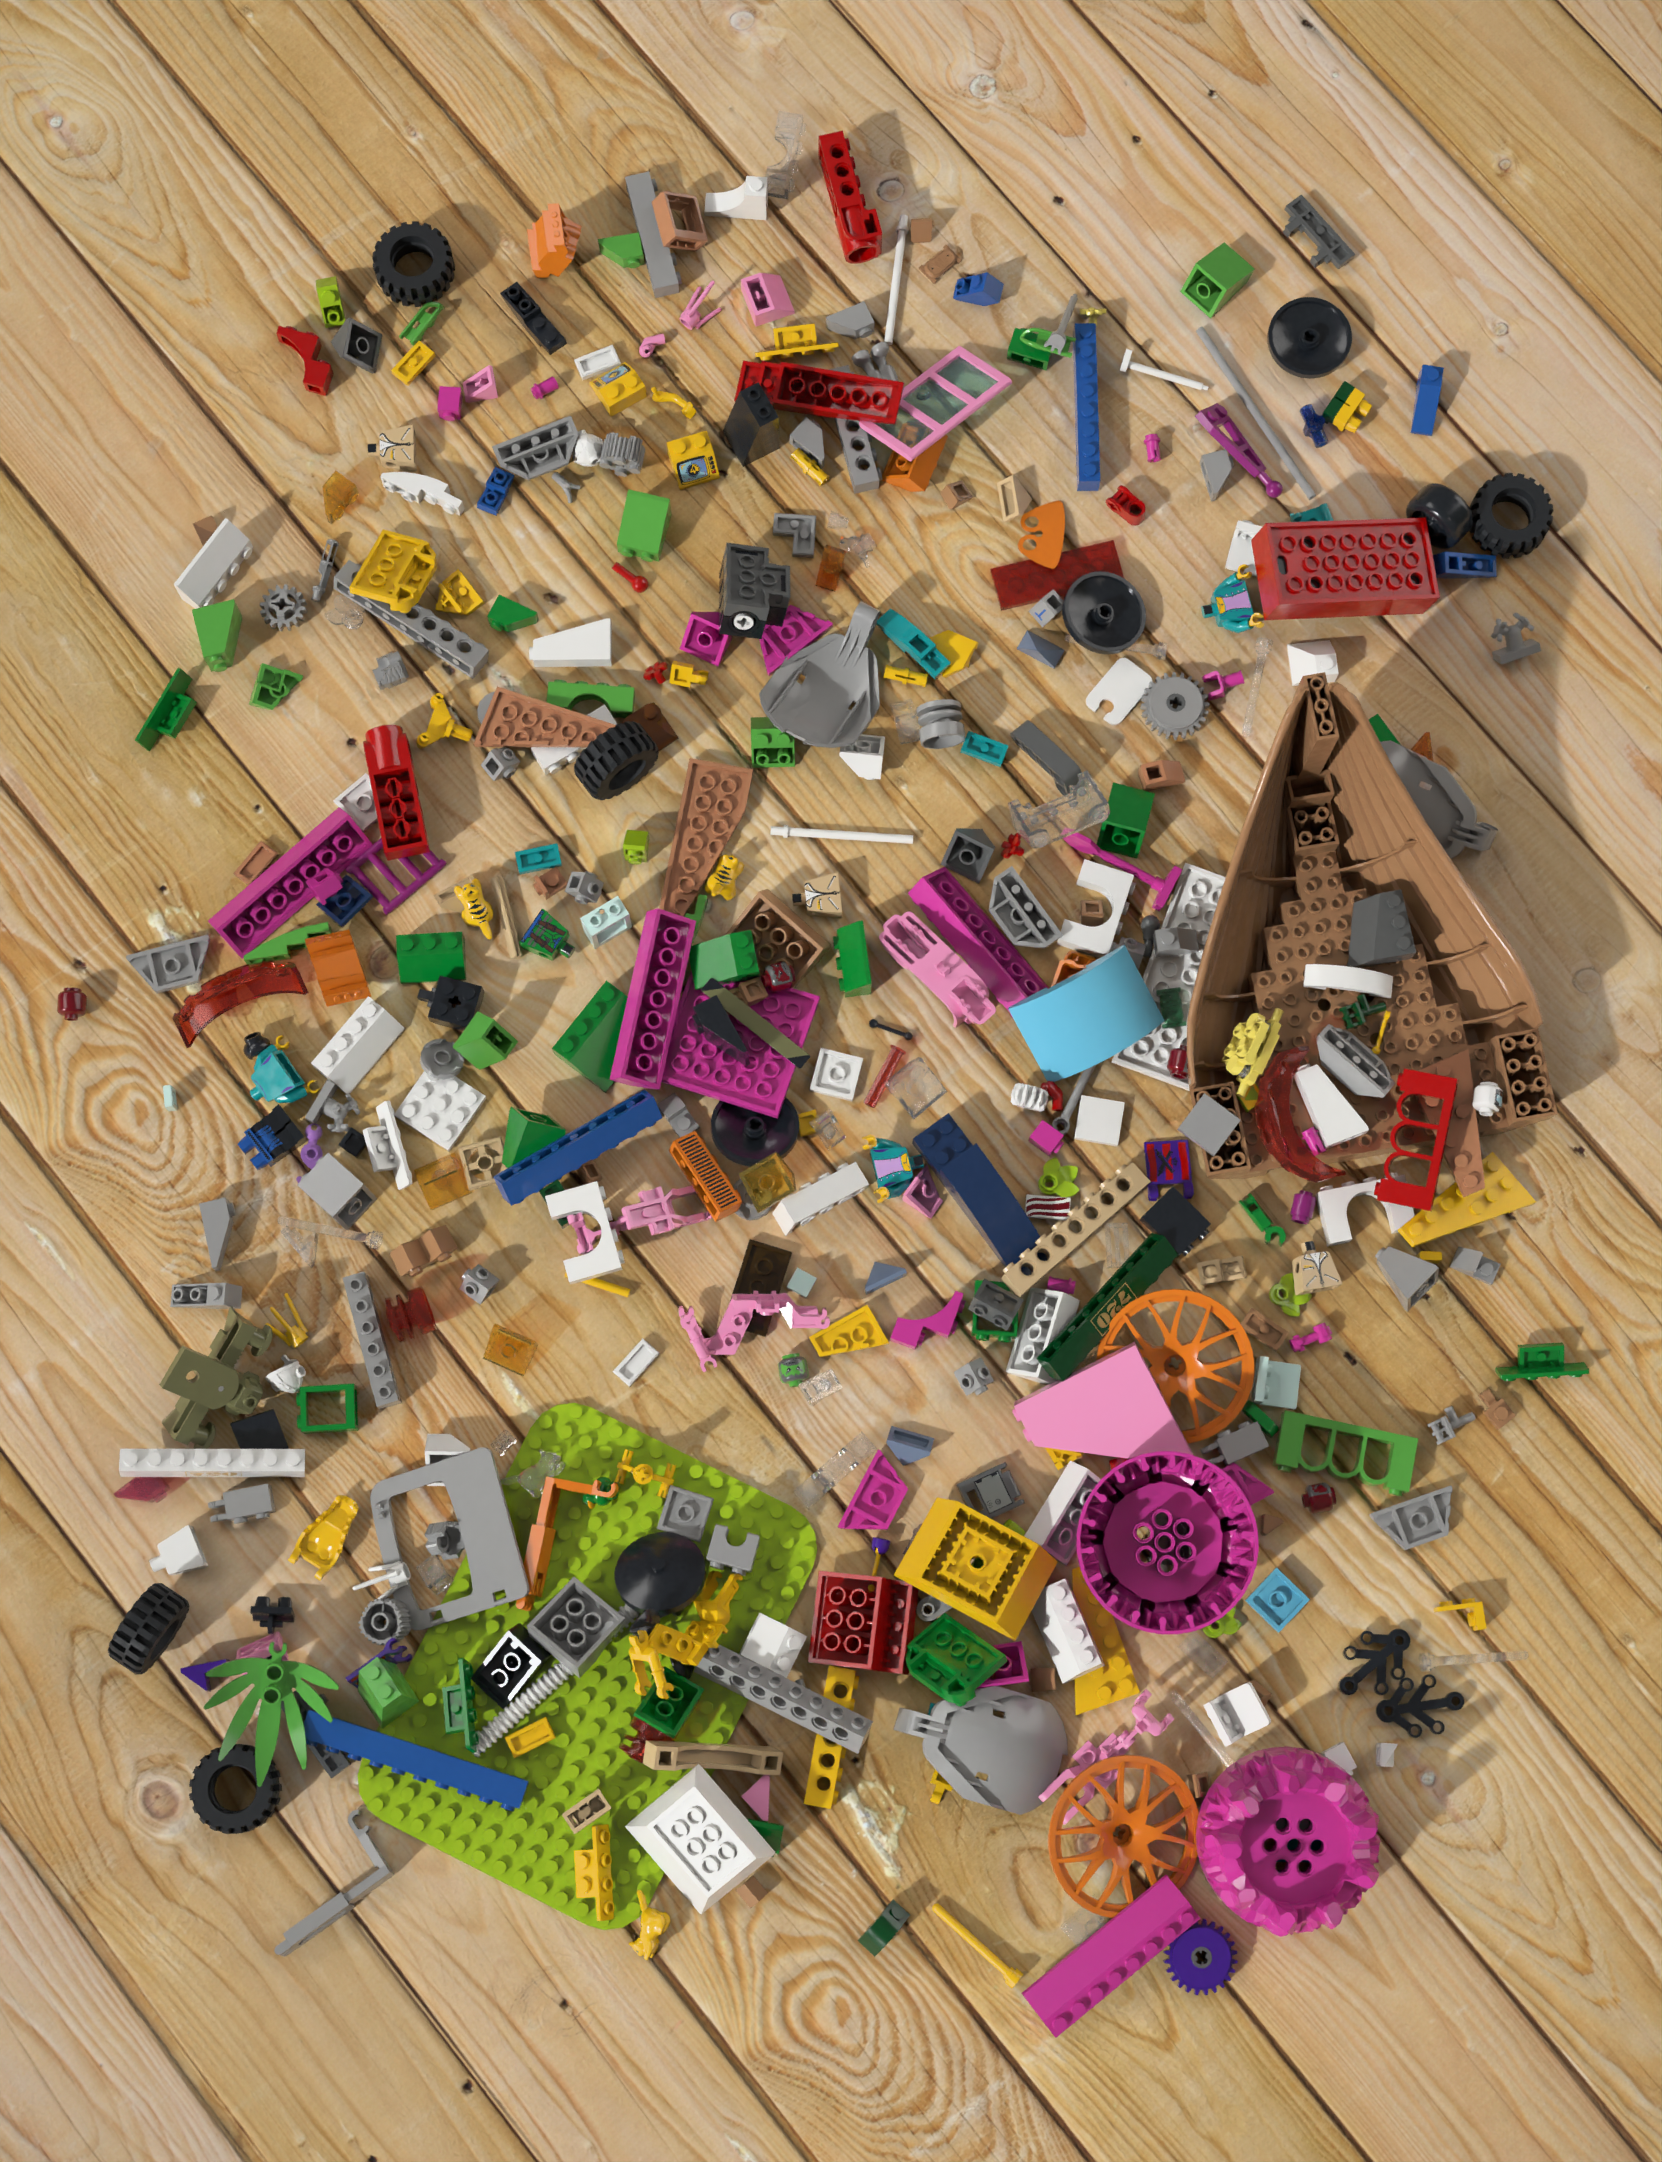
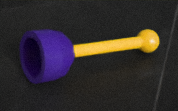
M873 1537L872 1549L876 1553L872 1576L877 1575L880 1556L888 1551L890 1540ZM872 1584L869 1585L868 1590L874 1591L875 1586Z

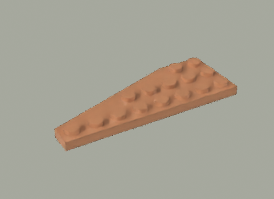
M689 759L659 909L685 917V914L690 909L745 814L753 769Z

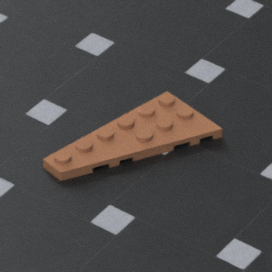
M497 686L473 745L475 747H588V744L594 741L597 736L616 725Z
M1469 1049L1418 1070L1459 1080L1443 1156L1463 1198L1485 1188L1476 1109L1473 1108L1472 1104L1474 1091ZM1415 1095L1427 1122L1439 1125L1444 1100ZM1432 1130L1436 1139L1437 1131Z

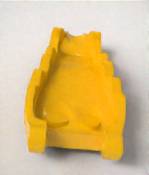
M338 1495L328 1510L318 1516L301 1533L288 1561L295 1564L300 1557L319 1568L314 1577L321 1581L336 1564L341 1555L350 1525L358 1512V1504L348 1496Z

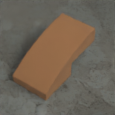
M760 977L742 982L737 988L728 990L749 1007L768 997Z

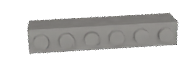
M649 171L625 177L626 188L637 231L640 235L654 296L659 298L679 293V285L682 284L680 273L675 272L674 266L677 265L675 253H670L669 247H663L652 206V201L656 198L655 191H658L655 178L651 179Z

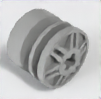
M952 699L934 700L917 707L918 724L922 726L919 730L922 747L942 749L959 745L965 741L964 724L959 722L962 719V713L960 712L961 703Z

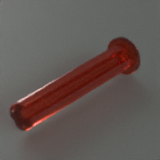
M890 1045L891 1050L864 1100V1104L870 1108L876 1107L901 1057L906 1055L903 1049L895 1045Z

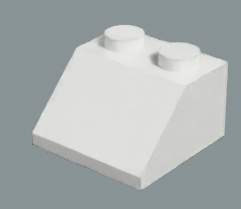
M759 1613L739 1654L787 1678L807 1636Z

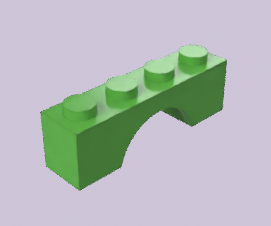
M554 680V682H548L547 703L572 710L581 701L597 700L609 709L613 718H626L634 713L635 689L627 684L610 686L607 683H597V685H591L584 681L567 683L565 680Z

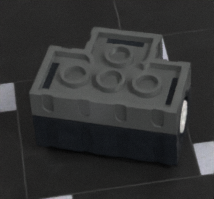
M726 542L719 572V634L762 639L765 625L783 626L791 596L790 566L769 563V548Z

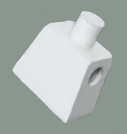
M190 1525L185 1526L159 1543L157 1547L160 1555L149 1560L154 1572L166 1568L168 1574L172 1576L208 1567L194 1528Z

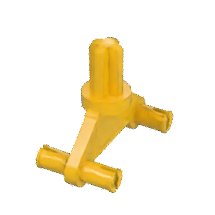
M441 693L433 695L430 699V707L434 710L426 732L418 735L416 739L417 747L423 749L444 737L449 738L450 735L467 742L470 741L473 731L455 724V720L451 719L443 695Z
M625 1449L621 1462L617 1464L619 1469L614 1482L624 1484L628 1471L633 1473L635 1481L639 1484H647L651 1480L662 1482L657 1496L667 1498L669 1487L674 1483L672 1478L677 1466L667 1463L664 1476L655 1474L651 1466L647 1464L633 1467L629 1464L634 1452Z

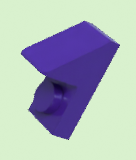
M224 1659L180 1668L183 1675L201 1688L211 1692L210 1679L206 1676V1672L230 1660Z

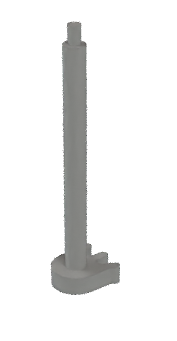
M1077 294L1071 296L1058 330L1052 332L1044 344V347L1052 345L1051 352L1057 348L1059 355L1067 340L1064 332L1078 300Z

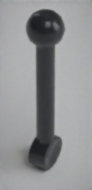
M875 1019L869 1021L871 1028L878 1027L903 1036L906 1040H911L913 1037L910 1032L904 1033L879 1024Z

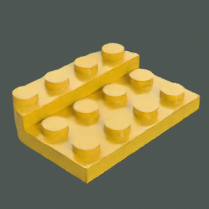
M383 529L349 587L350 593L389 603L391 610L408 613L418 603L436 571V554L427 541Z

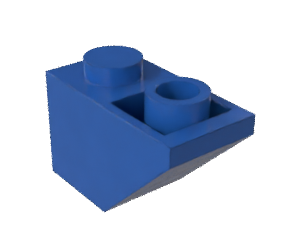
M988 272L957 279L953 299L981 306L1000 303L1004 284Z

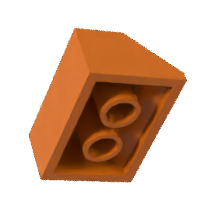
M923 423L903 424L897 439L908 447L913 448L934 430ZM943 436L912 461L907 460L892 450L882 474V481L910 492L925 491L948 436Z

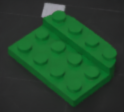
M946 1613L942 1614L907 1645L906 1663L910 1674L941 1698L955 1703L957 1706H964L968 1701L975 1698L974 1690L1007 1662L1005 1654Z

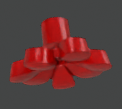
M1011 833L1008 837V842L1004 841L1001 847L1004 850H1002L1001 856L1008 859L1012 854L1018 856L1024 854L1025 850L1019 846L1021 836L1018 833L1015 835Z

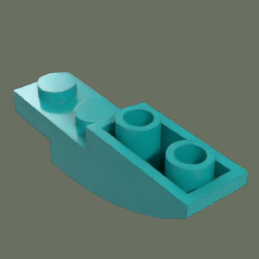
M890 608L877 620L876 625L904 653L910 654L934 679L950 666L951 662L936 649V644L896 611Z

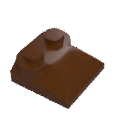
M654 702L644 705L622 721V724L626 721H634L641 724L657 745L658 751L679 739L661 713V709Z

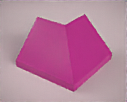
M692 612L680 649L719 666L733 638L732 635L719 634V612Z

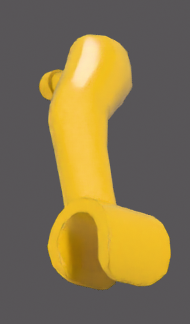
M656 387L651 388V391L654 393L652 399L655 402H674L683 408L681 410L682 414L688 419H691L697 412L691 402L685 401L678 394L657 391Z

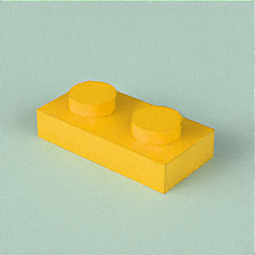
M418 341L391 370L392 374L409 386L434 359L435 352L421 341Z

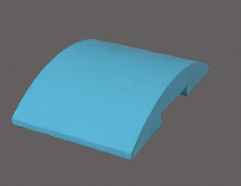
M1125 945L1086 965V968L1049 989L1046 987L1008 1008L1046 1080L1053 1082L1077 1074L1114 1056L1149 1034L1165 1021Z

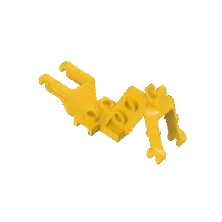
M719 1571L709 1572L702 1591L693 1601L701 1621H692L685 1633L657 1623L649 1636L645 1630L637 1631L639 1640L637 1636H629V1641L632 1645L629 1649V1656L633 1665L632 1670L637 1678L635 1683V1692L637 1694L646 1696L647 1692L644 1687H652L643 1661L650 1664L651 1674L657 1686L656 1692L658 1697L668 1699L669 1696L666 1690L673 1691L674 1687L666 1681L665 1669L661 1665L658 1654L660 1653L680 1661L681 1664L698 1666L708 1648H718L717 1639L721 1634H727L729 1631L725 1627L730 1621L729 1604L739 1589L736 1580H743L741 1574L731 1573L717 1597L709 1600L718 1587L716 1578H722V1574Z

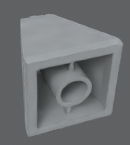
M1390 1246L1387 1249L1381 1248L1375 1255L1378 1267L1407 1312L1438 1282L1439 1268L1435 1264Z

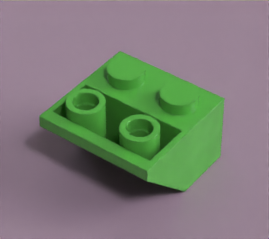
M751 717L752 768L795 767L794 736L787 732H781L768 717Z
M477 1011L453 1045V1048L473 1066L481 1070L505 1060L518 1041L494 1019Z

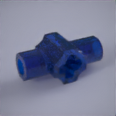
M1312 404L1303 406L1300 409V413L1305 422L1303 428L1304 435L1312 438L1316 448L1328 444V439L1323 430L1325 424L1323 416L1316 414Z

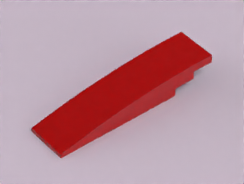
M743 360L734 401H736L740 391L759 382L775 410L857 421L896 424L904 382L786 362L777 364L765 361L756 363Z

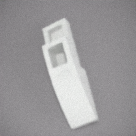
M408 472L382 473L380 476L383 487L392 493L395 491L400 493L409 502L415 501L420 504L424 497L428 503L442 506L449 514L456 513L461 516L464 511L463 502L450 495L448 484L440 480Z

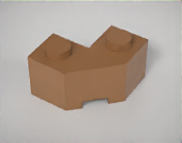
M443 1225L430 1229L419 1239L401 1244L389 1254L401 1277L406 1275L414 1277L422 1273L424 1268L438 1261L444 1262L451 1258V1253L457 1249V1246L447 1226Z

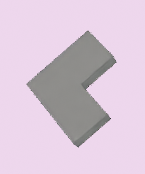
M774 513L773 536L794 537L792 557L814 558L816 516Z

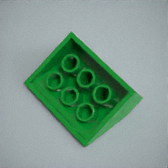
M607 980L552 1048L553 1053L605 1093L615 1082L610 1080V1075L628 998Z

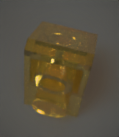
M335 471L322 486L325 514L330 524H333L335 520H339L343 516L345 508L349 504H353L358 497L356 485L338 471Z

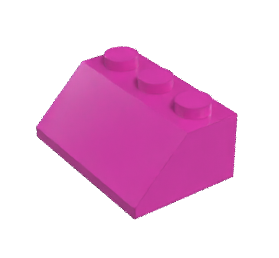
M1022 1641L992 1645L1006 1655L1007 1662L976 1689L1029 1681Z

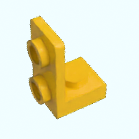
M1475 1598L1462 1599V1604L1453 1605V1601L1439 1602V1607L1433 1608L1434 1613L1470 1608L1467 1618L1469 1626L1473 1627V1631L1487 1629L1483 1603L1475 1602Z

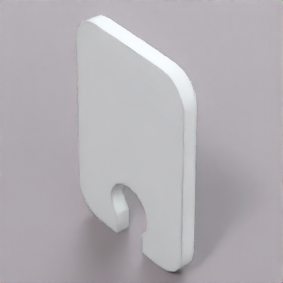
M1120 658L1086 698V705L1093 712H1096L1100 702L1104 700L1111 701L1114 709L1107 713L1103 719L1111 725H1119L1140 701L1142 695H1145L1144 690L1149 688L1152 678L1129 659Z

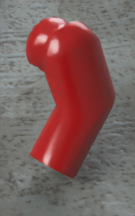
M1053 1081L1043 1082L1040 1088L1046 1090L1051 1096L1052 1111H1063L1062 1090Z

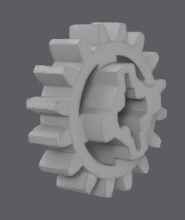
M287 584L284 585L283 589L276 585V591L274 592L268 589L270 595H263L262 597L265 602L260 603V607L263 609L260 613L262 617H265V623H270L272 629L278 626L280 631H283L284 627L291 631V625L293 624L299 627L297 621H304L305 619L302 614L307 613L306 607H303L307 603L305 599H302V593H297L294 586L289 590ZM290 597L293 598L297 602V604H295V602H291ZM270 612H272L273 614H276L277 619L274 618V617L270 614Z

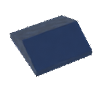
M347 874L342 878L343 882L341 885L343 888L338 890L336 895L325 899L327 902L325 905H322L320 902L316 904L334 923L342 928L373 898L368 891Z

